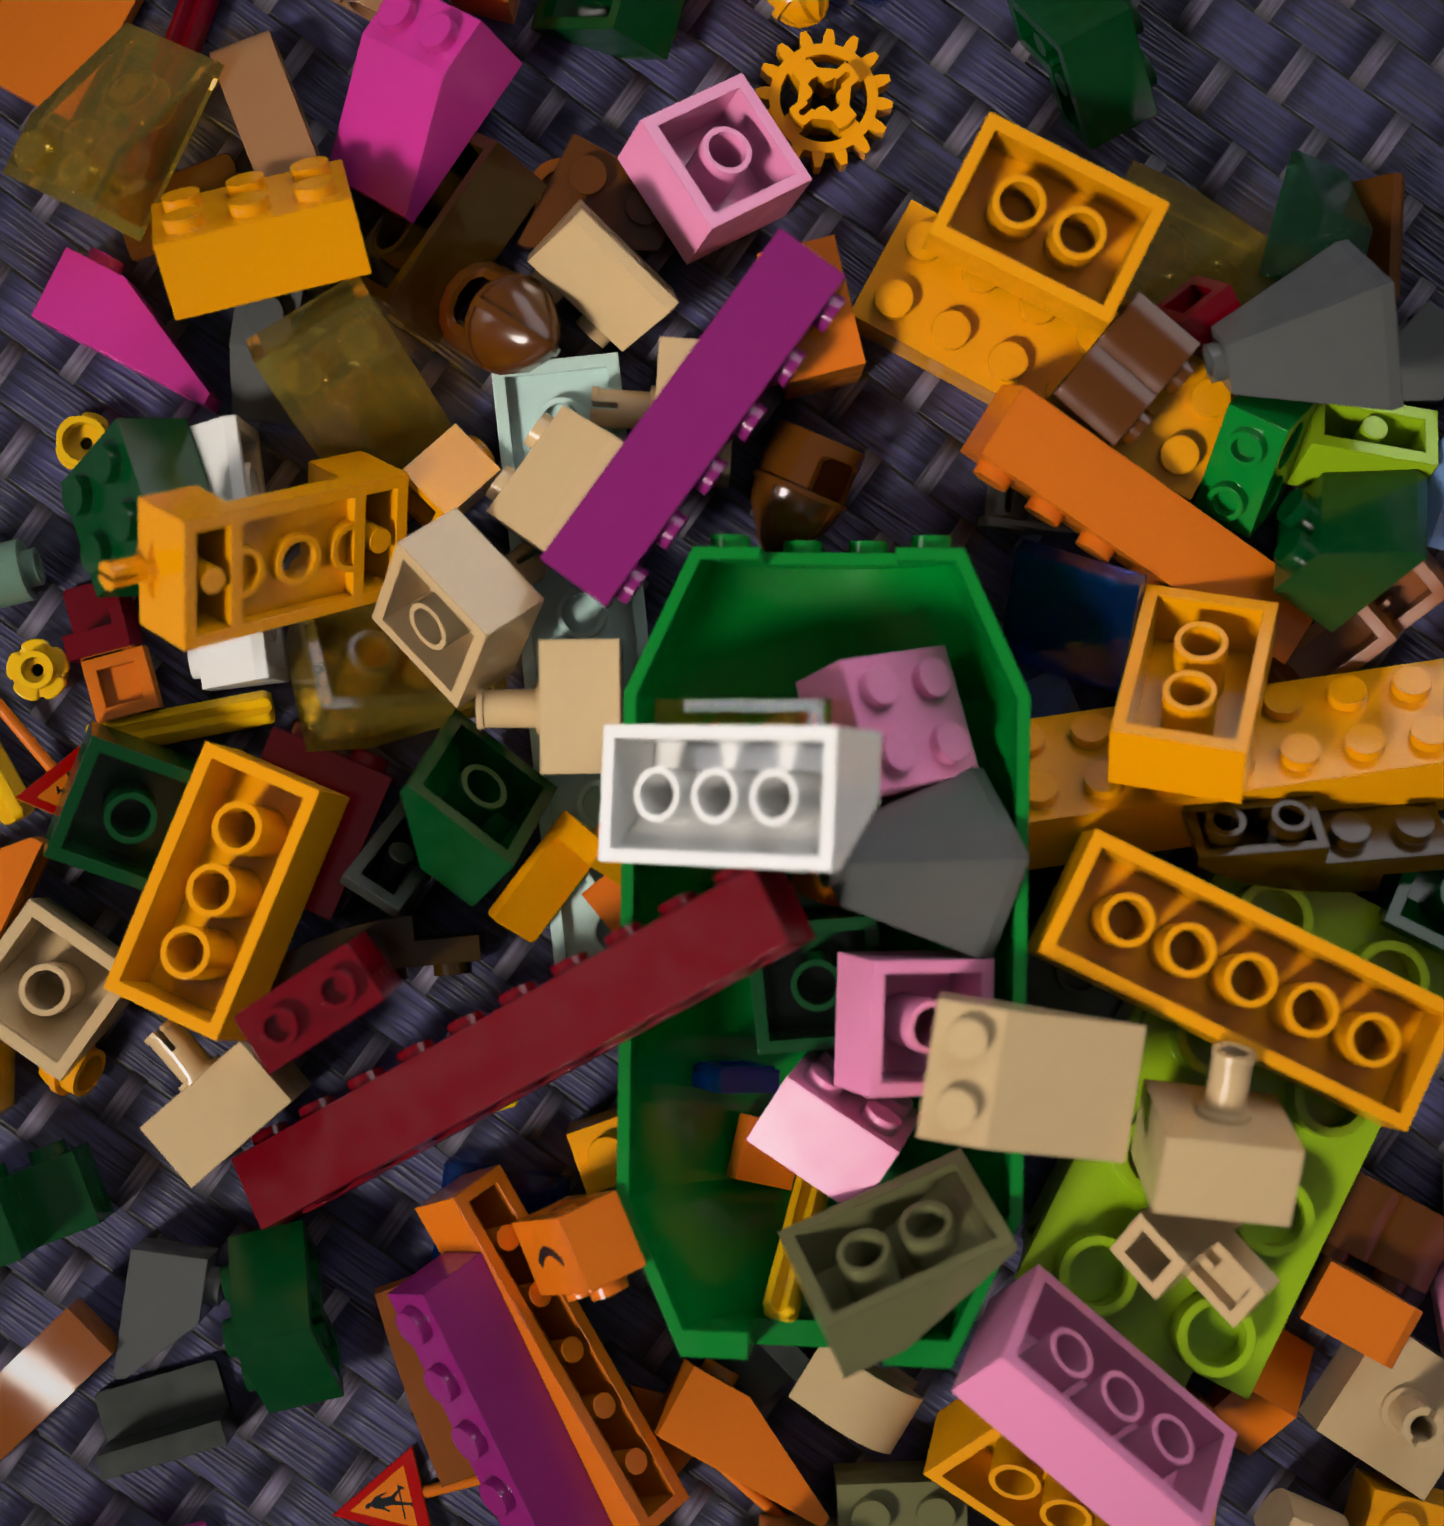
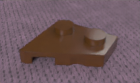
M574 133L518 241V247L525 251H532L580 199L637 254H657L667 234L618 161V156Z

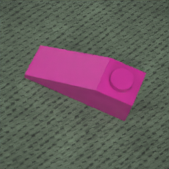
M66 247L31 316L64 336L217 413L222 402L141 291L127 278L122 276L126 265L93 247L90 248L86 257Z

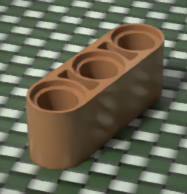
M270 30L209 52L215 73L253 171L263 172L264 176L268 177L289 172L290 166L296 161L320 156L288 70Z

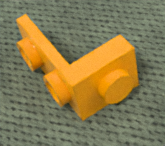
M564 810L488 911L489 916L528 942H534L591 867L621 886V862L598 861L600 822L595 829H592Z

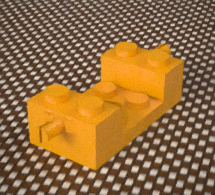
M361 450L308 461V484L226 501L198 485L138 497V545L136 553L131 557L101 562L98 570L103 572L99 574L100 582L107 591L138 583L140 624L183 651L376 603L396 544L407 537V521L413 518L408 512L409 473ZM300 542L299 556L291 562L287 570H283V559L287 550L293 544Z

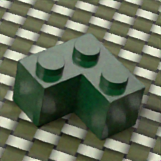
M1007 0L1020 44L1048 71L1063 123L1090 150L1158 114L1151 89L1157 85V76L1149 58L1141 51L1137 35L1143 33L1144 28L1139 12L1131 0Z
M64 1138L46 1144L27 1153L30 1164L9 1172L5 1161L0 1162V1268L24 1259L40 1246L98 1225L114 1213L88 1142L69 1149Z
M294 1221L264 1230L260 1229L228 1237L229 1264L221 1265L220 1280L224 1297L230 1303L231 1318L223 1319L222 1335L228 1356L230 1358L238 1357L241 1362L243 1380L249 1392L257 1391L269 1414L343 1397L344 1386L340 1340L323 1307L320 1254L304 1221Z

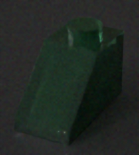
M1300 150L1291 151L1258 272L1259 275L1277 282L1333 243L1346 239L1351 241L1366 256L1373 228L1347 172Z

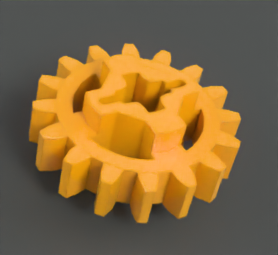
M826 29L823 41L820 44H813L807 31L800 32L799 50L795 52L787 45L779 44L776 49V57L780 66L777 67L773 64L763 63L760 71V77L770 87L755 88V93L763 105L768 107L767 111L800 160L803 156L811 158L813 174H820L824 160L827 159L833 160L839 172L845 171L848 163L847 153L851 151L862 160L868 158L871 149L866 137L882 141L887 128L875 117L889 116L893 108L892 100L878 97L879 94L889 89L891 82L889 74L875 76L872 74L877 65L879 55L874 51L860 58L856 54L859 38L854 35L847 40L844 47L835 45L833 29ZM814 63H832L839 67L837 69L817 67ZM786 81H788L791 85L790 90L797 97V102L789 108V113L784 116L780 104V95ZM862 88L865 97V114L859 123L856 120L857 114L849 105L850 100ZM813 93H816L822 99L830 94L833 96L836 94L833 111L831 112L824 105L816 110L813 108L810 110ZM809 134L829 136L833 141L819 142L807 139L806 137Z

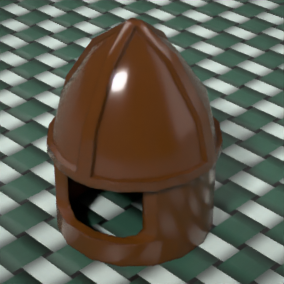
M488 261L473 263L460 270L446 286L439 307V324L444 338L454 349L472 358L478 366L487 372L498 375L530 372L544 364L552 356H558L561 351L559 349L561 335L559 311L554 302L553 295L538 279L523 273H516L504 266ZM477 277H484L490 280L470 303L465 318V326L456 322L453 308L462 289L470 280Z
M778 418L757 469L754 468L752 472L754 481L750 500L756 536L762 549L766 552H783V541H815L827 533L839 515L845 513L847 509L844 506L845 501L866 455L813 431Z

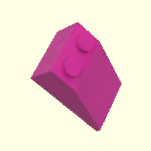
M384 0L362 33L330 162L342 159L350 189L413 224L523 63L481 20L441 0Z

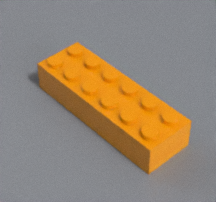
M911 199L852 307L859 334L988 405L1001 385H1024L1057 408L1047 398L1090 349L1098 337L923 249L922 246L938 214ZM1115 312L1111 322L1119 314L1118 312ZM1194 354L1189 358L1198 366L1185 383L1172 396L1162 389L1147 407L1155 417L1142 434L1130 446L1120 439L1112 447L1187 501L1192 499L1204 476L1228 405L1237 396L1231 394L1222 381L1211 383L1207 376L1203 359Z
M1096 828L1080 833L1027 945L1028 954L1212 1044L1231 1042L1251 1048L1255 1051V1055H1257L1255 1065L1382 1127L1404 1132L1408 1131L1444 1052V998Z

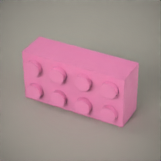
M1040 1264L988 1300L958 1373L952 1392L1110 1526H1211L1237 1433Z

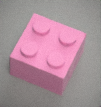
M743 73L641 119L617 158L687 265L786 216L813 180Z
M945 645L843 659L795 682L807 726H844L882 731L879 802L909 796L945 779L954 778L959 773L970 768H979Z
M958 950L838 952L834 1085L868 1098L922 1096L937 998L940 992L945 991L993 999L995 959H979Z
M835 1049L807 1051L788 1074L746 1140L838 1203H842L879 1184L916 1126L920 1112L912 1107L913 1101L909 1096L868 1098L835 1086Z

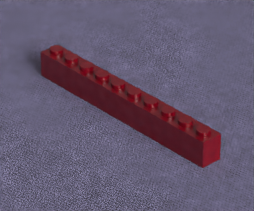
M727 867L714 876L717 887L698 897L696 891L693 890L668 900L658 907L662 917L653 923L643 927L641 921H637L613 931L604 938L608 948L596 955L589 957L587 951L558 962L550 968L554 978L539 987L536 986L535 981H531L503 993L498 997L502 1006L498 1010L485 1016L483 1010L455 1020L447 1026L450 1034L448 1038L437 1044H434L433 1039L416 1043L396 1055L400 1065L385 1072L383 1067H378L349 1080L347 1086L350 1093L337 1100L334 1094L327 1095L301 1107L298 1110L301 1120L288 1127L287 1122L283 1121L251 1136L254 1146L231 1160L261 1230L304 1217L816 939L784 870Z

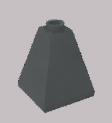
M1348 239L1333 243L1211 326L1213 342L1203 345V361L1211 383L1222 381L1233 395L1394 410L1404 407L1394 282Z
M970 768L959 773L954 778L945 779L875 810L839 872L818 871V877L823 887H832L835 897L842 907L973 957L992 959L1030 856L984 768Z

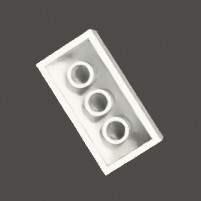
M237 415L221 416L189 427L211 493L226 501L266 493L259 432ZM283 626L187 651L191 675L193 679H201L202 690L221 691L290 682Z
M604 724L598 861L839 872L879 804L882 731L844 726Z

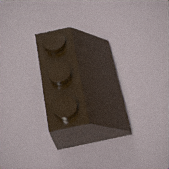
M475 132L413 224L377 203L369 201L358 217V222L372 273L342 280V282L405 326L438 344L444 336L439 324V307L448 283L460 270L473 263L491 261L497 264L500 253L518 227L530 217L536 201L547 185L498 141ZM484 277L470 280L459 293L453 308L456 322L461 316L462 308Z

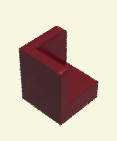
M93 583L64 591L63 597L73 634L62 636L68 662L81 664V661L144 645L132 596L97 598Z

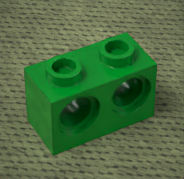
M1237 395L1228 405L1193 505L1220 525L1250 538L1279 505L1317 403Z

